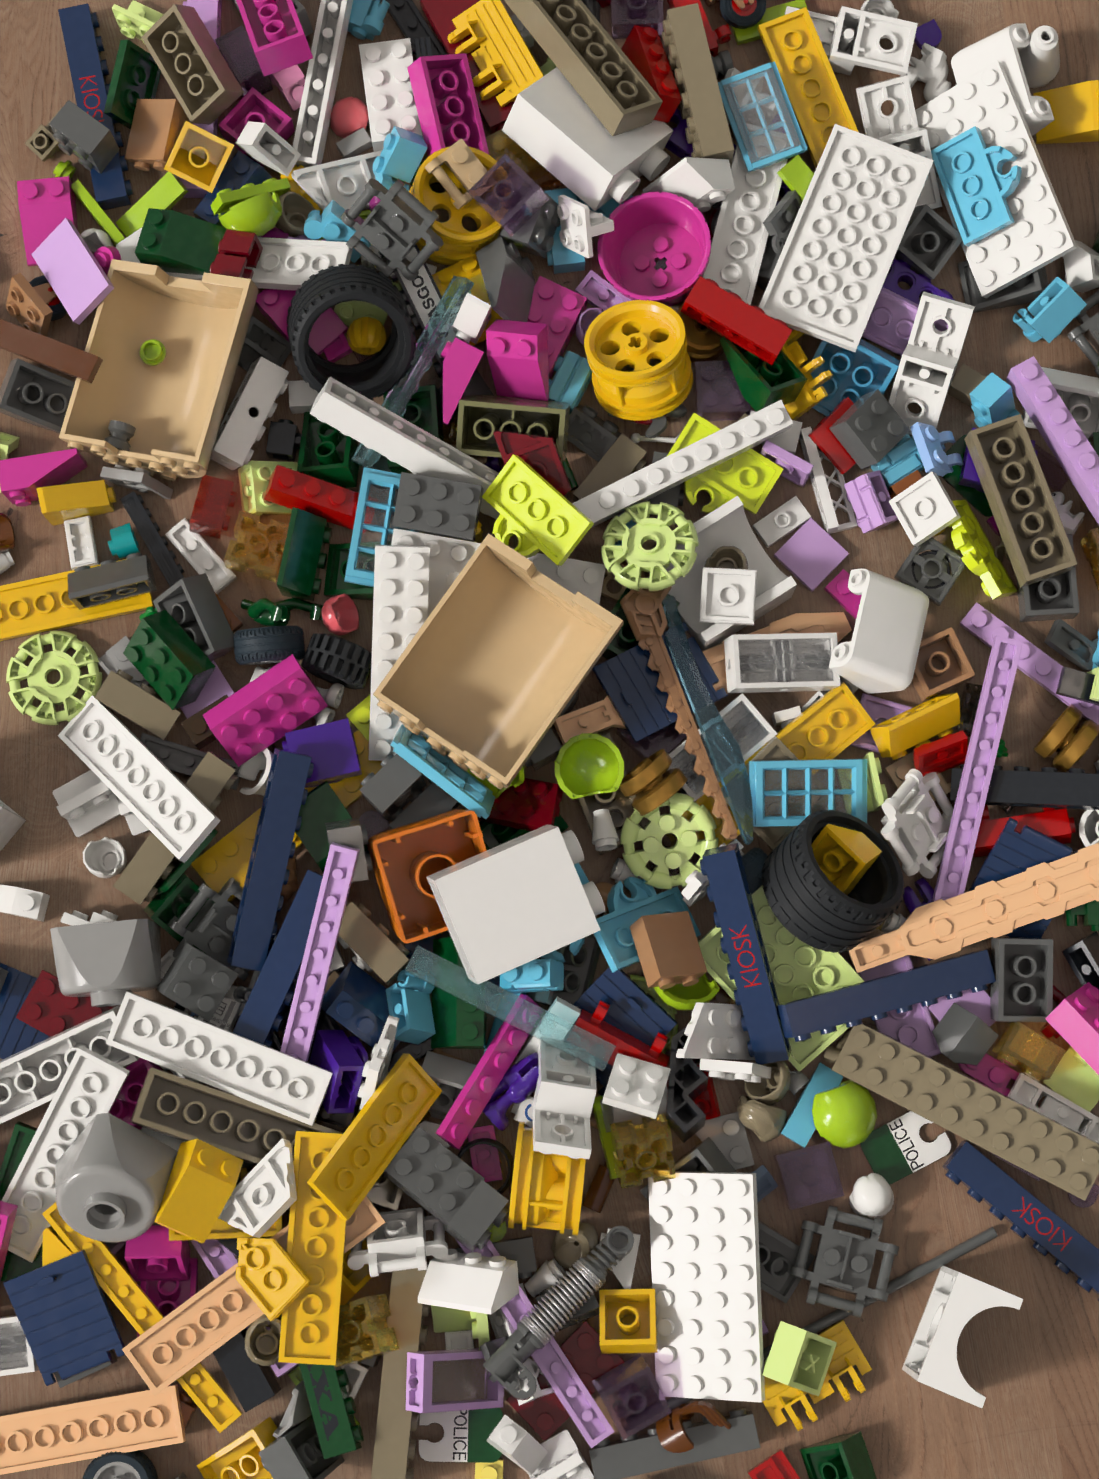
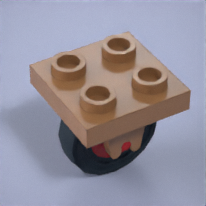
M704 0L708 7L720 1L722 17L729 25L739 29L755 26L762 19L766 11V0Z
M21 272L12 277L6 302L7 311L12 317H16L23 328L47 337L50 321L61 319L68 312L44 275L36 277L30 282L26 280Z

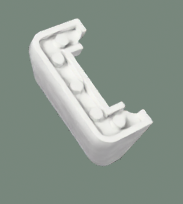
M1016 23L961 49L952 57L951 65L956 83L959 84L995 61L1001 62L1029 131L1033 136L1054 121V116L1046 99L1040 96H1031L1018 50H1022L1029 45L1030 36L1026 23Z
M851 570L848 588L855 595H862L852 640L840 643L834 648L829 668L867 694L902 691L910 685L913 679L929 607V598L917 588L870 570Z

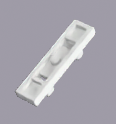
M1023 1073L1018 1075L1007 1097L1099 1143V1117ZM1046 1096L1039 1108L1037 1106L1039 1100L1042 1097Z

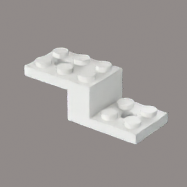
M787 6L785 15L799 9ZM844 6L841 7L837 17L808 11L833 72L850 75L854 66L858 65L902 76L907 74L918 23ZM887 38L892 41L893 48L885 50L880 46L879 41Z
M908 75L856 88L865 135L933 160L927 129L918 127ZM890 100L894 108L892 113L886 116L881 111V105L884 101ZM934 163L915 207L925 204L931 209L942 207Z
M923 292L910 338L902 354L889 399L890 405L909 429L916 422L925 423L937 428L975 306ZM939 319L945 320L948 324V329L939 331L935 328L934 322ZM912 402L918 403L922 411L914 414L909 411L908 404Z
M540 1037L538 1045L539 1077L532 1103L533 1151H539L548 1155H564L573 1159H590L592 1150L590 1116L597 1091L595 1056L568 1041Z

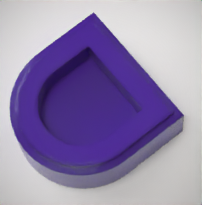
M934 19L916 29L914 41L921 50L924 43L935 48L940 44L942 33Z

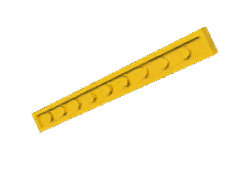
M56 1202L42 1213L73 1253L85 1250L100 1287L139 1335L164 1318L163 1314L104 1242L85 1237L68 1226L60 1216ZM199 1362L177 1379L178 1383L219 1433L243 1414L202 1362Z

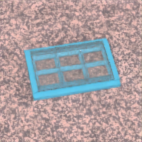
M775 61L718 82L723 106L748 172L764 168L808 150Z

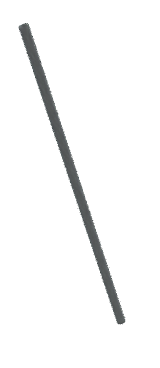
M991 1227L889 1281L886 1292L891 1294L998 1237L996 1231ZM865 1297L863 1308L878 1300ZM837 1309L801 1329L816 1334L852 1315V1313ZM772 1344L763 1349L764 1361L769 1356ZM672 1397L627 1421L633 1432L694 1398Z

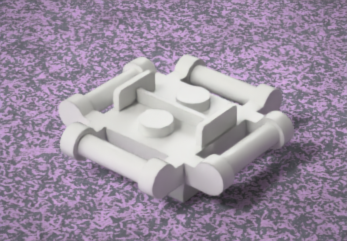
M910 769L905 775L906 780L891 798H887L882 804L885 816L881 820L884 825L881 834L885 840H889L903 864L902 869L907 876L915 875L919 871L922 876L931 879L936 874L937 866L942 861L954 807H952L940 786V779L936 772H930L923 777L919 770ZM929 790H931L936 801L943 811L942 815L938 810L936 804L934 803L933 799L931 798L928 792ZM929 852H935L929 860L926 858Z
M423 1207L381 1212L380 1214L386 1223L366 1237L367 1250H362L364 1239L351 1248L347 1264L352 1270H359L364 1264H369L370 1277H377L379 1273L418 1268V1271L427 1270L426 1256L432 1255L437 1259H442L448 1254V1245L445 1242L447 1226L433 1215L425 1216ZM426 1230L434 1232V1241H426Z

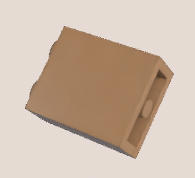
M137 99L125 154V160L133 163L134 168L142 171H149L150 168H154L159 171L168 172L164 170L167 160L185 121L190 122L177 99Z
M688 911L641 916L630 926L648 988L659 987L663 990L671 988L676 984H683L684 987L692 986L698 983L699 978L707 972Z

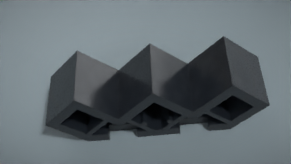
M686 1027L673 1036L671 1041L669 1065L671 1070L668 1079L665 1122L683 1143L705 1126L706 1115L693 1100L707 1089L708 1077L695 1064L700 1059L676 1058L677 1050L684 1048L688 1038L684 1034Z

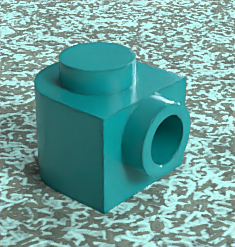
M130 523L110 530L112 540L108 541V546L113 556L118 555L119 559H123L130 554L140 553L139 544Z

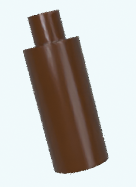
M606 1162L604 1166L599 1164L583 1202V1206L598 1213H601L615 1180H610Z

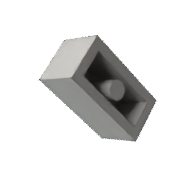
M364 127L336 143L337 150L343 159L357 156L373 147L372 140Z

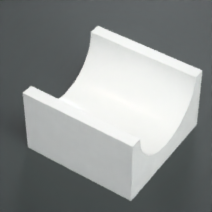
M738 496L693 523L699 545L695 548L697 553L695 563L685 577L681 576L675 580V585L671 586V590L667 594L680 602L675 613L682 623H686L689 628V634L695 638L702 651L716 646L747 626L701 623L699 621L703 567L705 566V561L711 557L716 549L722 546H735L739 548L746 556L748 570H757L754 621L790 599L797 586L792 576L788 577L778 569L759 543L746 518L743 508L744 504ZM677 544L678 550H684V545ZM671 562L670 566L666 569L667 572L674 568Z
M942 1266L902 1370L920 1383L983 1408L986 1397L970 1387L960 1372L957 1361L959 1336L967 1322L977 1313L999 1306L1020 1310L1023 1299Z

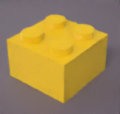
M655 1289L599 1290L600 1348L602 1354L658 1353Z

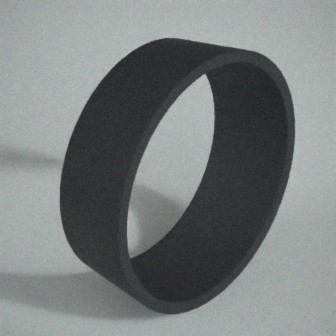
M480 1138L467 1143L458 1153V1158L461 1159L462 1155L469 1148L479 1144L494 1146L502 1152L508 1164V1174L504 1184L497 1192L500 1194L505 1192L512 1182L514 1160L509 1150L502 1143L489 1138Z

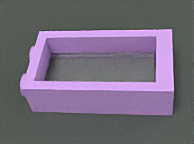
M479 1348L407 1352L405 1409L407 1411L433 1413L503 1407L504 1387L498 1381L492 1382L488 1379L491 1374L483 1367L486 1361Z

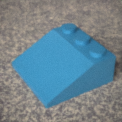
M863 339L860 340L856 353L822 340L812 360L821 356L825 362L810 374L815 379L822 372L829 370L833 376L821 385L825 388L828 396L812 408L825 416H829L836 406L847 397L855 403L861 396L877 389L884 395L898 371L900 360Z

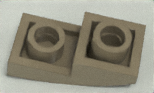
M49 123L46 126L41 124L25 142L44 162L60 150L58 147L59 142L52 136L54 132Z

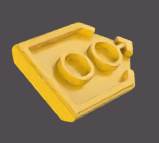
M237 1238L239 1258L238 1267H236V1280L267 1318L273 1321L309 1286L310 1280L276 1239Z

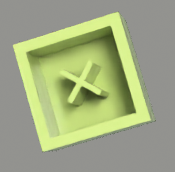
M780 1321L779 1327L774 1334V1341L769 1356L765 1360L762 1375L790 1387L819 1396L837 1342Z

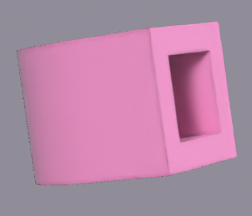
M294 65L268 75L272 84L279 88L293 111L300 108L305 76L299 66Z

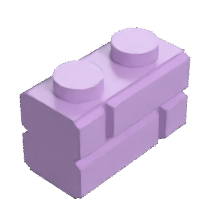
M880 470L863 474L855 480L844 484L847 491V500L852 504L856 514V523L862 529L863 534L879 530L899 520L889 503L891 497Z

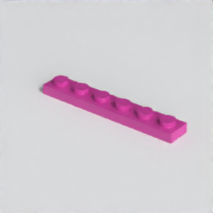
M520 994L436 1131V1134L451 1147L461 1148L544 1010L529 996Z

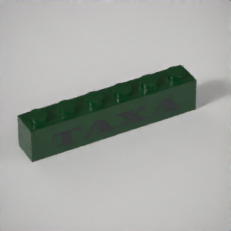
M337 1344L335 1366L299 1363L324 1459L362 1448L361 1442L364 1441L361 1426L356 1425L353 1415L356 1413L354 1399L352 1396H348L346 1386L349 1385L346 1370L344 1368L341 1369L338 1358L341 1357L339 1344Z

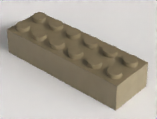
M695 3L667 9L666 20H663L664 31L662 32L664 47H669L670 55L668 56V62L671 70L675 71V81L682 98V104H679L682 120H687L688 128H685L688 144H693L694 152L691 153V157L729 159L731 167L734 146L699 5Z
M1021 414L971 430L965 437V442L1020 588L1071 571L1078 563Z
M208 751L185 786L214 813L223 800L219 795L224 788L227 791L230 790L238 779L235 775L237 769L212 751ZM151 832L113 887L139 905L145 902V900L150 902L158 891L157 883L161 878L165 880L176 865L172 862L176 856Z

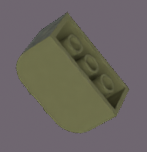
M466 395L459 400L456 449L467 455L502 458L493 432L505 431L553 437L563 462L566 459L570 404L550 400L543 401L505 396Z

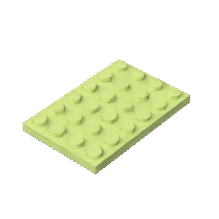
M763 886L752 894L780 1005L865 982L839 952H826L814 948L792 935L772 912L764 894ZM715 926L698 943L707 972L735 1001L734 990L737 988L735 980H730L727 964L730 963L728 954L723 953L720 938L723 937L721 927L717 928ZM846 1024L837 1025V1031L821 1035L820 1030L812 1032V1038L795 1042V1038H788L791 1046V1054L788 1060L800 1072L848 1029Z

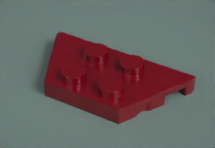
M505 431L493 432L504 465H506L513 454L518 455L563 496L572 489L553 437Z
M525 778L521 785L517 787L510 786L494 800L489 817L484 819L482 816L481 818L477 816L478 821L527 831L536 830L547 824L554 826L555 817H559V803L562 801L563 790L559 787V784Z

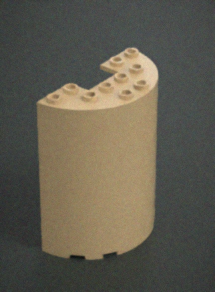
M112 259L107 277L114 286V289L98 305L85 348V352L96 355L103 361L92 384L76 378L59 438L68 443L67 447L69 449L77 448L79 452L85 451L102 458L103 461L110 464H120L134 469H145L151 472V477H153V474H159L160 477L170 481H176L177 477H203L207 472L256 303L258 287L251 279L204 272L201 281L169 276L157 265ZM151 339L159 340L166 348L165 359L155 366L147 365L140 357L142 344ZM111 420L121 421L136 428L134 436L128 441L131 446L129 451L118 450L107 441H104L106 437L110 436L108 427Z
M488 533L373 695L379 700L377 703L378 707L388 714L393 712L397 715L399 721L405 725L404 727L418 736L420 733L426 737V742L436 752L444 757L448 753V757L464 771H467L468 768L471 769L470 772L481 780L487 778L491 784L500 790L503 787L508 788L617 635L624 622L577 591L576 594H573L539 572L531 560Z

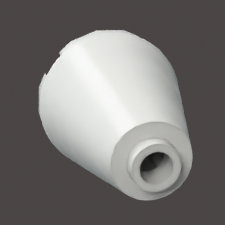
M1045 25L1029 34V45L1022 50H1018L1030 88L1044 87L1055 78L1060 68L1058 34L1054 28Z

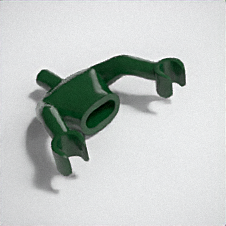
M267 598L259 599L256 602L243 599L241 602V608L247 610L248 615L254 621L265 626H286L290 620V611L293 609L309 612L310 619L323 620L322 604L310 603L298 598H289L279 602H272Z

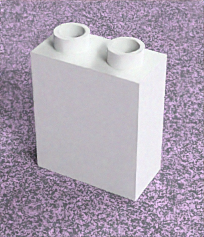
M557 67L517 95L502 129L505 134L594 211L612 198L619 204L624 203L639 186L641 181L639 177L642 175L649 181L654 180L664 170L670 160V156L663 149L673 132L664 122L653 120L648 125L612 137Z
M547 824L426 877L468 979L476 984L483 983L600 931L595 916L605 912V905L593 881L583 885L580 881L574 865L584 861V854L572 830L561 834L559 827Z

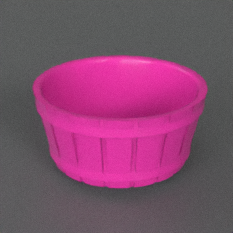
M647 192L624 201V204H620L609 215V219L614 220V231L599 235L597 252L599 253L598 260L601 270L604 271L603 274L618 292L631 300L656 301L669 307L686 300L699 277H703L709 263L711 237L704 216L690 201L668 192ZM659 258L662 260L666 258L665 264L667 268L656 270L654 268L656 266L655 259Z

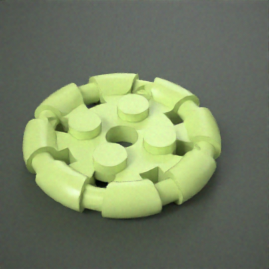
M650 501L640 502L625 508L624 513L620 516L616 515L610 521L603 535V540L605 541L604 545L601 546V555L609 573L612 572L615 575V580L621 585L639 591L640 588L649 589V592L659 591L675 585V580L681 576L685 577L689 573L697 557L695 548L699 545L697 531L692 521L687 520L684 517L685 513L680 509L664 502H660V504H651ZM650 515H658L657 519L649 517ZM632 520L636 525L629 529L626 524ZM677 524L678 527L673 531L669 528L670 525ZM622 540V546L615 545V542ZM647 540H654L657 543L655 548L651 550H645L642 548V545ZM677 544L684 545V550H678ZM627 560L628 565L622 568L620 563ZM671 562L674 568L667 572L666 569L670 566ZM641 571L650 572V577L642 578Z
M55 630L44 635L38 633L28 638L18 647L20 650L14 658L11 657L6 674V683H9L10 686L8 694L14 706L23 715L28 714L31 716L32 721L45 725H59V722L68 721L69 723L82 711L92 695L96 696L102 686V672H99V660L96 652L86 641L82 642L77 639V635L66 631ZM52 644L53 651L44 653V645ZM69 648L76 650L72 657L66 654ZM28 656H31L34 659L27 667L23 663ZM87 666L89 674L82 675L79 667ZM53 670L59 671L61 675L60 680L56 684H49L47 681L49 672ZM27 679L29 687L21 688L20 681ZM79 688L85 691L80 700L74 697ZM35 697L42 701L38 708L32 705ZM55 704H64L65 710L56 712Z
M676 792L659 806L669 805V814L660 815L659 807H657L650 813L641 816L633 808L635 810L630 818H626L620 836V844H623L624 847L622 856L629 870L636 877L640 876L646 880L645 884L659 889H672L673 886L682 885V888L686 887L687 883L685 880L695 870L701 872L700 859H703L704 852L707 849L718 847V838L715 836L716 823L708 809L703 804L700 806L695 803L693 797ZM686 810L693 814L689 821L682 816ZM643 817L650 820L645 828L638 825ZM703 830L705 839L697 840L695 831ZM672 833L677 837L676 844L669 848L663 846V836ZM636 841H642V850L635 851L634 843ZM694 852L700 856L696 864L689 861ZM649 860L656 864L653 871L645 867ZM679 867V875H669V868L676 869Z

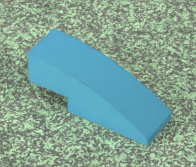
M819 1063L786 1120L781 1135L805 1148L816 1129L812 1115L814 1096L824 1090L839 1086L843 1076L832 1071V1069L824 1064Z

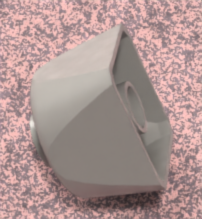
M132 919L50 929L59 987L64 996L91 997V1007L117 1006L122 1004L127 991L134 993L158 987L161 981L160 926L156 922L149 919Z
M110 1113L97 1114L56 1162V1205L60 1216L73 1230L97 1241L124 1242L141 1236L152 1226L156 1219L178 1151Z

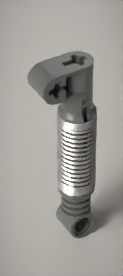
M613 1227L600 1241L602 1245L597 1244L595 1246L597 1251L594 1249L591 1251L592 1256L588 1254L586 1257H580L573 1264L577 1273L572 1268H569L571 1273L566 1271L568 1276L562 1275L564 1280L559 1279L560 1284L555 1282L557 1287L552 1286L553 1291L548 1290L550 1295L545 1293L547 1298L541 1297L543 1302L538 1301L539 1306L534 1304L536 1309L531 1308L532 1313L527 1312L529 1317L524 1315L517 1323V1329L483 1364V1367L517 1400H528L534 1395L537 1387L535 1377L523 1363L537 1349H542L552 1340L551 1335L555 1336V1332H559L558 1328L562 1329V1325H566L565 1321H569V1317L573 1318L572 1313L576 1314V1310H580L579 1306L583 1307V1303H587L586 1299H590V1295L594 1296L593 1291L597 1292L603 1286L608 1275L606 1271L611 1272L613 1270L611 1266L618 1264L616 1260L621 1261L632 1250L634 1237L627 1227ZM618 1234L624 1235L628 1241L627 1246L621 1249L616 1248L612 1244V1238ZM519 1367L523 1371L518 1378L522 1381L526 1378L529 1380L527 1384L529 1390L527 1392L524 1390L517 1392L515 1390L517 1388L515 1381L509 1386L505 1384L506 1380Z

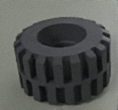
M325 633L312 634L301 666L312 675L330 683H339L349 689H364L371 671L372 653L343 638Z

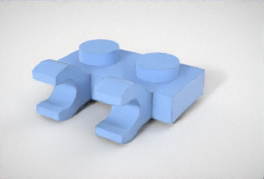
M916 422L910 427L926 473L935 472L938 476L943 477L947 473L954 471L952 466L964 465L960 454L946 455L943 451L946 449L944 443L956 442L951 431L938 433L934 426L921 422Z

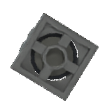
M931 537L918 547L914 546L894 578L901 583L919 589L928 596L931 602L940 606L966 565L962 561L961 555Z

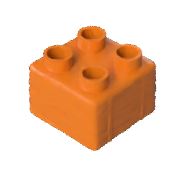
M466 809L451 810L375 834L368 839L369 844H367V848L371 856V862L391 927L403 943L415 942L448 930L426 877L487 851L477 814L474 811Z

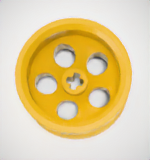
M449 147L434 152L421 164L409 190L431 212L441 208L449 213V220L447 222L435 221L430 227L441 237L444 243L439 251H434L429 259L440 264L453 265L475 254L496 240L504 226L513 202L511 182L503 167L493 157L473 147L469 148L495 180L489 187L477 195L483 197L488 208L482 207L478 203L476 196L458 210L453 204L455 201L447 191L436 193L431 190L430 184L440 182L432 173L429 174L424 167ZM445 163L441 165V168L460 192L465 194L467 192L447 165ZM467 216L473 218L477 224V231H467L462 225V219ZM423 238L417 243L420 251L426 245V241Z
M627 301L603 311L588 327L584 338V348L589 367L592 370L594 392L597 401L608 413L625 420H650L673 411L687 398L693 385V371L687 352L685 326L679 314L672 308L656 301ZM651 359L661 360V362L655 366L649 365ZM627 365L634 369L633 371H621Z
M519 1121L508 1228L514 1229V1224H522V1230L532 1227L560 1230V1234H564V1229H572V1235L578 1236L586 1159H573L564 1155H548L539 1151H533V1127H525V1122Z

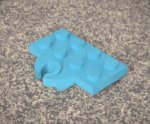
M976 126L931 150L936 170L964 245L969 247L1014 223L1006 198L1015 191L1020 183L1022 170L1020 166L1016 165L1011 168L1010 172L1003 175L1002 167L1008 161L1014 162L1017 159L1015 154L1001 146L987 148L981 131Z
M628 877L624 880V886L630 890L631 898L624 894L621 881L612 886L607 897L609 914L596 919L600 931L593 933L612 973L640 962L630 926L641 916L688 911L696 937L701 935L687 904L682 900L683 896L678 886L656 894L654 887L645 884L646 880Z

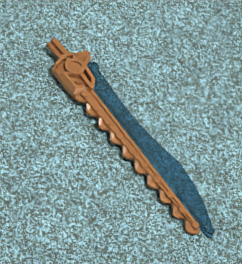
M627 562L622 564L623 568L628 565ZM641 571V577L645 578L643 571ZM671 587L649 592V589L640 588L639 591L631 589L620 601V604L636 641H639L638 646L643 651L647 650L650 652L647 666L652 671H658L659 673L656 687L661 692L668 693L665 708L670 713H677L675 729L680 734L683 733L687 736L684 750L689 755L692 754L696 757L693 771L698 776L705 777L702 792L707 797H714L712 814L717 819L723 818L724 820L721 835L730 840L737 838V829L725 801V798H727L742 839L746 845H749L754 839L753 808L745 762L739 744L722 719L701 678L680 619L676 599L668 594ZM667 622L669 628L666 633L665 640L671 653V656L673 658L676 669L678 671V674L680 676L685 692L687 694L690 705L692 707L693 713L699 725L700 731L706 743L712 762L718 774L719 780L722 785L721 788L719 786L718 780L712 768L706 749L704 747L699 731L693 719L692 713L688 706L687 700L681 688L680 682L674 670L668 651L662 639V635L666 628Z

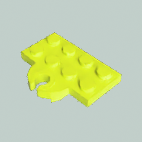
M693 413L667 456L721 429ZM749 449L685 481L684 494L690 505L693 506L697 502V493L701 490L707 491L711 499L707 505L702 507L701 512L711 513L738 496L744 504L743 508L755 515L784 469L755 450Z
M512 455L482 495V498L500 513L494 523L492 534H495V537L507 546L509 545L510 537L515 534L518 537L519 543L514 550L526 558L535 556L541 550L557 566H562L594 524L518 455Z
M952 501L961 518L949 525V527L953 528L951 538L954 547L963 554L961 559L968 569L975 575L980 576L983 581L981 586L985 594L989 597L991 596L992 599L1008 597L1017 592L1001 561L994 555V549L967 501Z

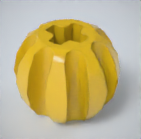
M358 318L348 327V344L356 353L362 355L375 354L382 349L386 341L384 326L374 318Z

